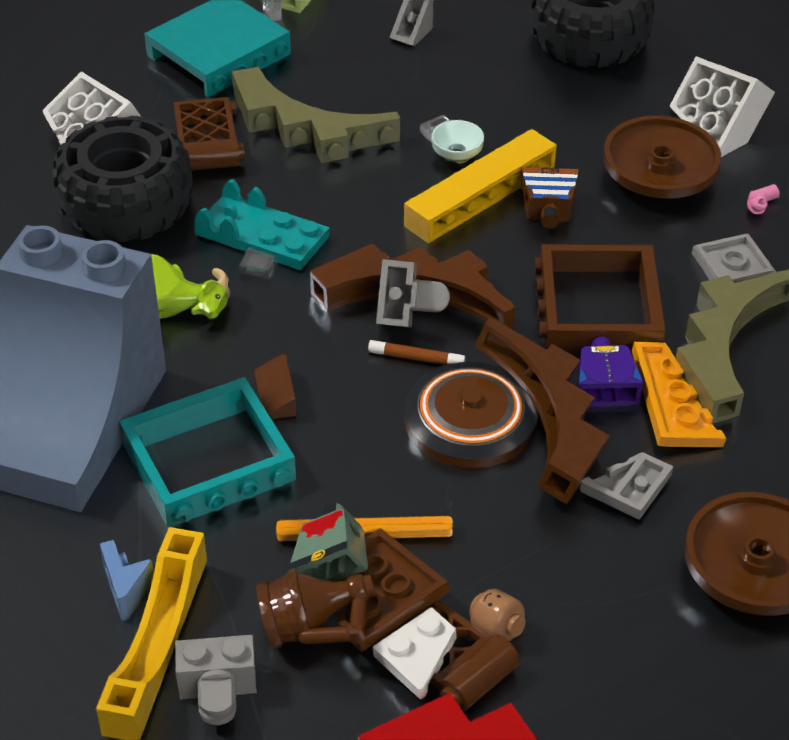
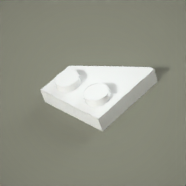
M431 607L374 645V657L421 700L428 692L427 685L434 673L439 672L443 664L444 655L450 651L456 640V628Z

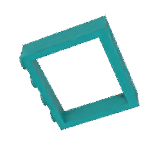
M245 377L119 421L122 444L167 528L185 521L187 522L206 513L220 510L225 506L252 498L257 494L281 487L296 480L295 456ZM246 411L272 452L273 457L170 494L145 446Z

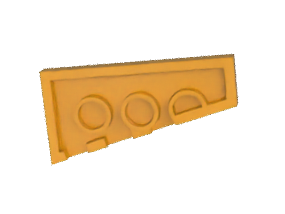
M634 342L631 351L643 380L642 391L657 445L723 448L727 438L722 430H716L712 424L713 416L708 408H702L698 402L697 391L692 384L689 385L683 378L684 371L665 342Z

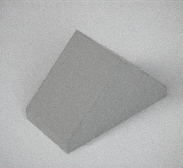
M404 0L390 38L415 47L433 28V0Z

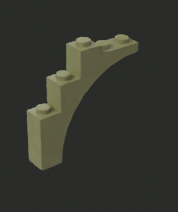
M259 67L232 71L233 94L249 133L277 128L285 148L313 143L321 163L349 158V150L400 141V117L397 112L380 114L331 112L308 106L285 95L265 78Z
M789 269L734 283L729 275L700 282L696 304L700 311L689 314L685 336L689 344L677 348L676 360L684 371L683 378L689 385L692 384L697 391L698 402L702 408H708L713 416L712 424L740 416L744 392L733 373L729 358V346L739 330L753 317L772 306L789 301Z

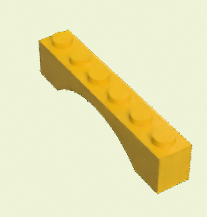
M172 527L168 528L157 555L149 597L136 636L122 663L108 677L96 707L101 736L122 740L141 739L174 651L175 641L178 640L207 563L204 533Z

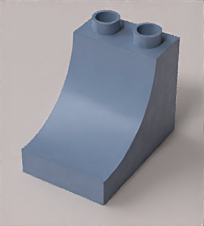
M26 225L1 258L0 491L82 512L122 445L119 421L142 412L166 372L151 254L123 248L114 241H93L59 233L56 229L49 226L33 227Z

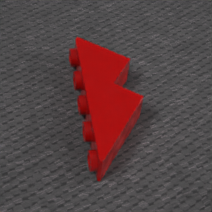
M451 693L358 736V740H537L512 703L470 722Z

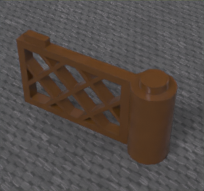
M229 97L174 102L178 138L183 142L184 149L188 150L192 171L240 166V161L245 160L243 143H238L235 135L232 114H237L235 100L230 101ZM213 108H222L219 111L212 110ZM183 111H193V112L190 113V114H188V113H185V112H183ZM202 115H205V116H207L208 118L205 119V120H203V119H200L199 117H201ZM217 121L223 122V124L220 126L214 123H216ZM189 124L195 125L192 129L186 126ZM204 130L210 131V133L207 135L201 132H203ZM219 136H223V137L228 138V139H219V140H218V139H216V138H218ZM192 138L198 140L197 142H188Z
M437 600L411 619L416 618L432 607L452 626H455L456 637H471L476 641L471 647L454 648L453 644L450 651L443 657V659H450V664L440 673H434L429 681L441 690L440 697L451 693L462 711L465 712L519 665L520 659L516 649L507 639L499 635L489 636L444 603ZM393 630L392 632H390L385 637H383L371 646L373 647L374 645H376L377 643H379L380 641L394 633L396 630Z

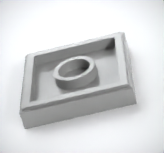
M748 233L693 246L692 255L709 280L729 275L733 282L737 283L776 273Z

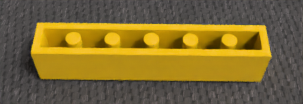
M533 129L517 136L512 141L405 202L404 227L429 244L520 189L522 167L555 168L556 144Z

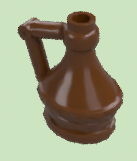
M291 568L287 571V574L270 583L268 581H261L257 584L256 590L260 613L268 641L272 648H279L287 642L317 644L351 641L353 644L358 645L365 641L364 628L367 602L369 598L376 596L370 574L365 576L355 574L349 576L347 581L332 582L299 573L297 569ZM352 603L350 624L348 626L323 628L330 616L342 607Z

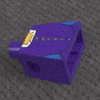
M606 337L595 338L591 346L583 347L581 349L578 388L595 397L590 407L640 406L643 380L629 347L625 345L611 346L610 340Z

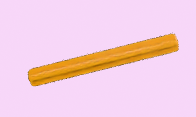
M450 516L354 518L362 526L365 538L380 528L393 539L450 537L453 533V521ZM313 519L277 521V540L280 542L297 541L301 526Z

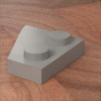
M642 452L629 458L625 463H617L606 468V474L594 480L590 477L584 478L581 481L580 492L640 520L672 476L673 466Z

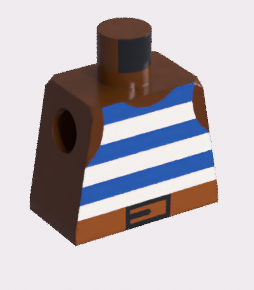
M522 167L521 196L527 219L541 221L542 226L549 229L555 228L559 222L570 221L576 198L578 169Z

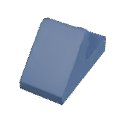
M114 540L100 543L103 566L121 620H128L151 589L154 576L152 560L148 559L129 565L125 552L118 554Z

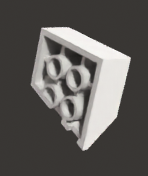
M695 57L670 107L681 119L696 124L707 131L719 145L722 157L748 143L775 92L756 78Z
M80 72L43 110L48 123L59 139L60 145L66 143V137L75 130L79 131L83 128V125L94 120L98 122L112 116H140L129 100L83 72Z

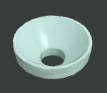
M447 121L438 125L432 132L434 150L447 161L467 162L476 156L483 147V131L477 125L468 121ZM460 149V150H463V151H451V150Z

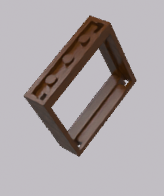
M541 244L540 257H535V275H540V278H536V297H542V299H538L537 313L538 318H543L544 320L539 322V338H545L546 350L551 344H554L569 354H581V349L585 346H591L595 338L606 337L610 340L611 346L625 345L629 347L632 354L631 350L634 342H664L665 325L653 245ZM553 272H638L645 324H557Z

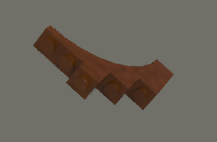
M372 243L310 270L312 296L327 311L350 303L379 298L382 259L390 260L389 256L385 252H381ZM421 246L391 259L418 263L416 279L441 282L447 286L450 292L448 305L465 310L484 321L491 317L510 329H514L515 307L513 303L501 295L490 281H487V265L470 250L441 263H438L437 259L432 255L430 256Z
M490 317L485 322L474 347L495 360L512 375L532 400L540 414L546 432L548 450L545 470L537 487L567 504L581 484V481L586 477L610 437L583 420L595 397L570 383L580 359L554 344H551L546 350Z

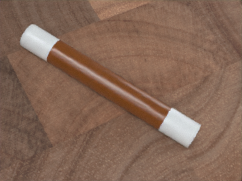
M370 340L368 346V353L441 365L465 362V355L374 340Z

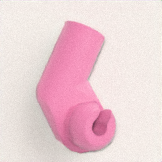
M773 184L751 191L747 201L748 210L756 215L762 214L767 208V202L779 197L778 187Z

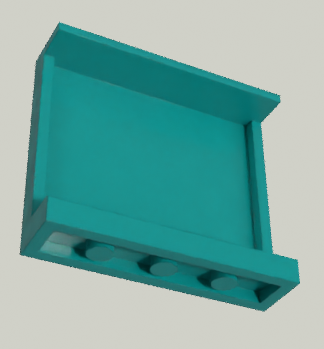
M211 0L145 33L147 56L155 60L166 55L204 82L205 96L207 98L233 85L232 71L259 67L262 70L291 54L290 31L242 0Z

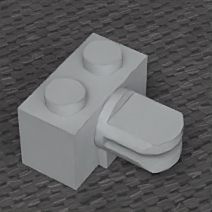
M382 259L376 324L411 327L413 311L440 312L444 310L449 304L450 292L447 286L441 282L416 279L418 263Z
M253 635L175 641L176 678L179 698H198L199 713L206 723L222 725L232 720L236 712V695L257 693Z

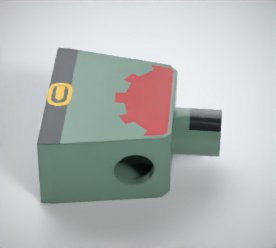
M337 503L326 505L323 516L308 521L301 526L289 570L294 568L299 573L332 582H337L367 570L365 535L362 526L342 505Z

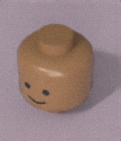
M489 589L484 593H480L470 605L469 616L471 623L491 637L499 635L510 642L515 637H518L525 628V608L522 602L498 589Z

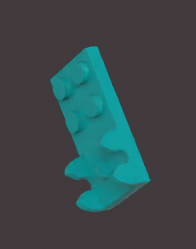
M234 179L229 180L224 185L222 197L209 210L207 208L201 209L194 221L195 235L298 270L303 269L330 237V227L266 207L265 197L256 186L247 195L248 200L243 199L240 195V188Z

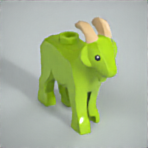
M151 254L160 319L175 316L191 307H194L191 311L193 315L203 314L211 319L217 317L224 309L230 296L229 279L224 271L214 268L212 274L218 281L209 280L204 282V284H196L184 278L182 270L177 264L171 265L162 256Z

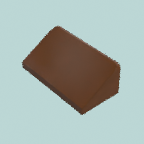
M282 354L254 370L259 400L271 419L296 416V400L286 354Z

